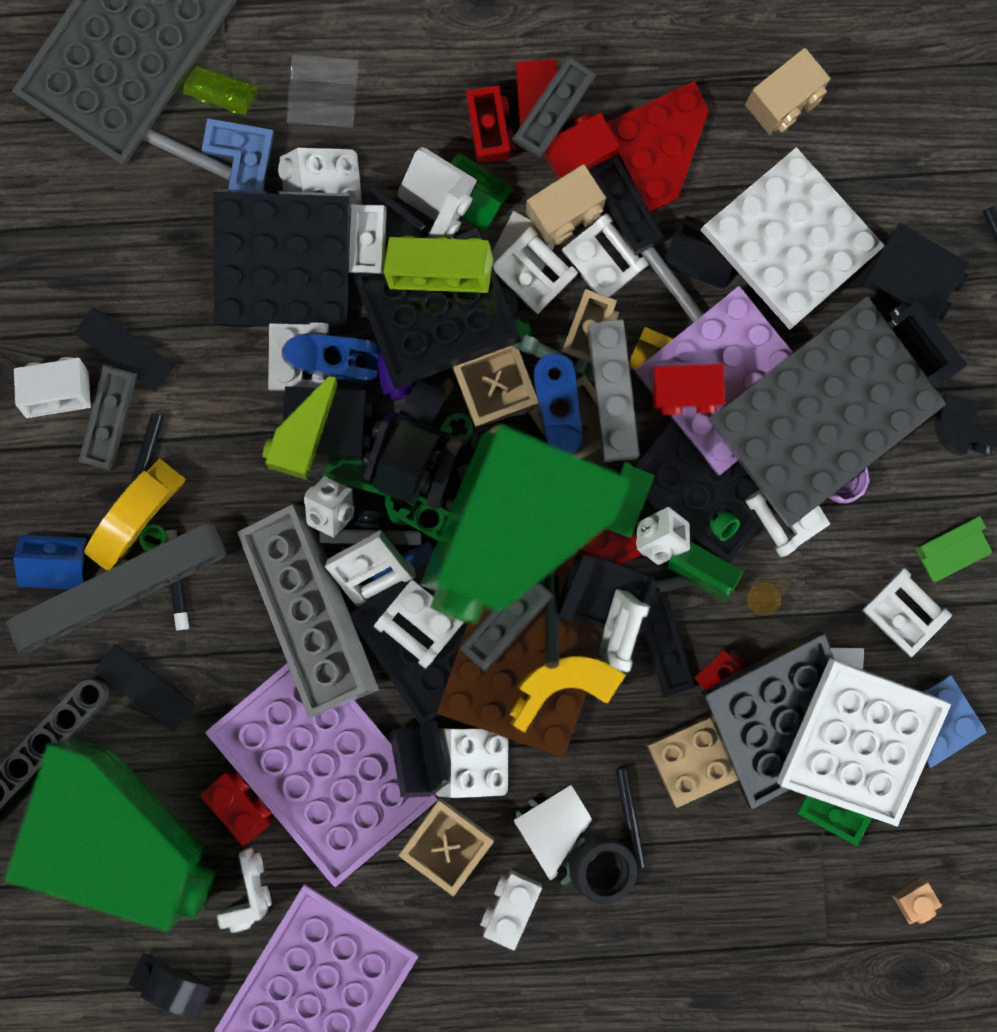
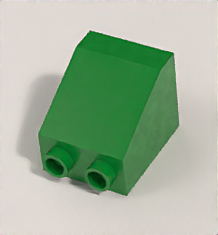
M502 425L482 434L420 584L436 591L429 608L456 620L477 624L482 611L502 612L615 520L631 480Z
M72 737L47 745L4 881L168 932L183 916L195 919L199 909H205L217 871L201 866L206 853L205 846L113 749Z

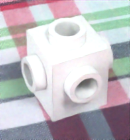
M324 476L315 486L310 487L305 494L304 504L307 525L333 538L354 517L352 489L346 485H342Z
M669 507L637 522V550L657 565L670 560L672 555L678 556L690 550L689 522Z

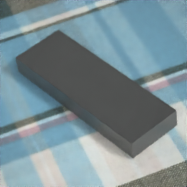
M568 55L512 138V141L541 159L595 79L596 73Z
M103 365L78 462L110 471L113 470L137 373Z
M342 529L335 538L320 531V543L356 544L380 530ZM381 530L392 544L422 545V533L420 531Z
M537 582L502 612L492 611L459 649L483 671L487 672L554 596Z

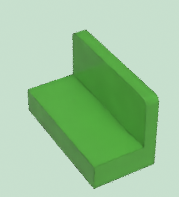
M980 516L971 518L915 547L932 582H937L992 553L982 533L986 526Z

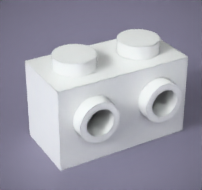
M63 357L55 362L43 364L33 362L25 367L14 368L15 405L25 418L91 408L89 371L80 358Z
M510 870L508 877L501 876L494 895L499 896L494 908L487 907L480 926L485 927L483 937L515 951L542 890V884L513 870Z

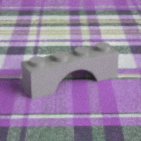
M614 320L589 323L587 333L597 395L602 463L636 459L639 456L624 321Z

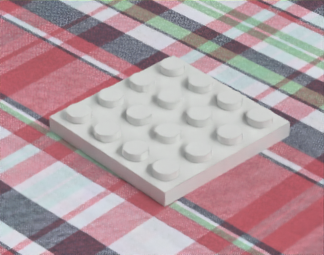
M797 147L701 229L704 235L789 330L885 246Z
M830 658L777 779V783L784 788L898 826L951 704L944 699Z

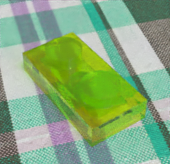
M195 66L184 83L183 94L194 97L201 102H209L226 108L230 112L246 115L256 99L258 87Z

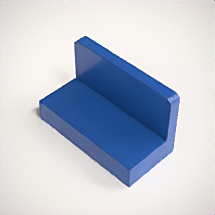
M19 535L13 557L17 585L19 587L71 589L84 583L83 564L86 554L83 552L87 546L86 538Z

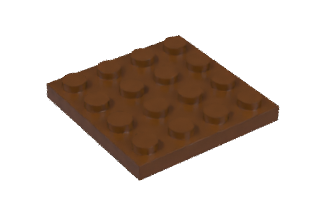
M543 608L487 672L483 671L465 653L458 649L436 713L564 758L587 692L579 688L558 690L544 701L525 732L511 724L514 717L509 714L520 697L525 700L528 696L527 693L517 688L518 685L532 670L545 663V608ZM482 611L477 624L467 623L459 648L492 611ZM559 618V657L582 656L598 660L604 628L584 621L572 619L569 622Z

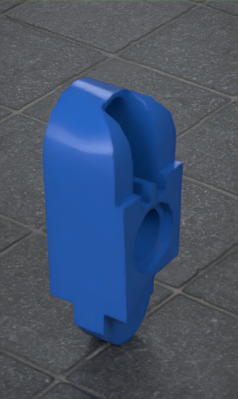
M297 334L295 337L287 340L281 350L284 362L291 366V369L309 372L308 374L323 377L332 376L339 380L354 383L367 382L379 374L376 364L379 363L378 355L381 354L380 348L376 343L369 340L317 334ZM326 348L332 349L336 353L337 361L335 365H330L325 361L324 351ZM357 357H362L365 360L364 368H359L356 365Z
M551 353L543 356L534 369V385L547 445L574 455L578 451L580 444H582L575 369L572 362L566 356ZM553 367L561 371V377L558 380H552L548 376V371ZM555 401H563L568 405L569 413L565 417L557 418L550 412V405Z

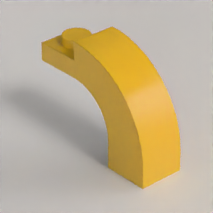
M159 459L147 472L143 471L120 496L95 530L83 553L106 571L115 568L130 553L135 541L148 522L183 486L186 479Z
M582 656L559 657V667L554 669L547 668L545 663L532 670L518 685L517 688L527 693L528 696L525 700L520 697L509 714L514 717L511 724L525 732L544 701L554 692L564 688L583 689L600 701L608 704L625 674L607 663Z

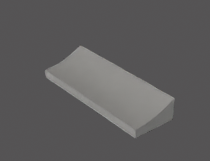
M292 504L238 531L239 539L308 717H316L343 704L379 691L338 583L325 568L328 558L322 543H320L317 530L306 523L305 506Z

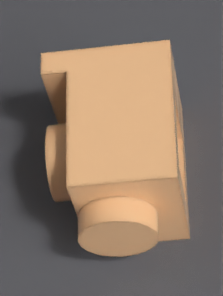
M922 878L892 894L908 924L915 923L916 921L919 924L927 922L936 916L935 910L942 907L929 883Z

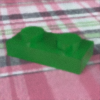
M805 795L796 812L855 846H858L872 819L869 816Z

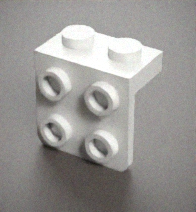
M420 147L413 156L398 190V196L404 202L435 220L428 238L442 236L452 239L461 225V222L458 221L460 215L463 216L473 200L469 196L477 180L428 149Z
M296 148L280 157L278 172L282 179L284 192L350 194L349 216H351V205H362L358 158L354 150Z
M438 728L448 784L436 792L435 796L460 798L503 796L507 793L508 738L483 729Z
M253 847L245 848L239 853L250 902L227 907L217 915L220 929L230 927L231 933L251 928L250 925L254 924V921L261 920L268 912V906H271L268 886L262 887L260 873L264 872L260 853L254 854Z

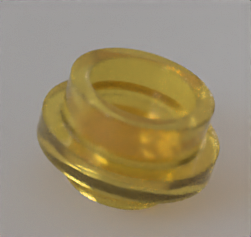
M762 582L750 589L747 602L754 613L767 616L778 610L781 604V594L773 584Z

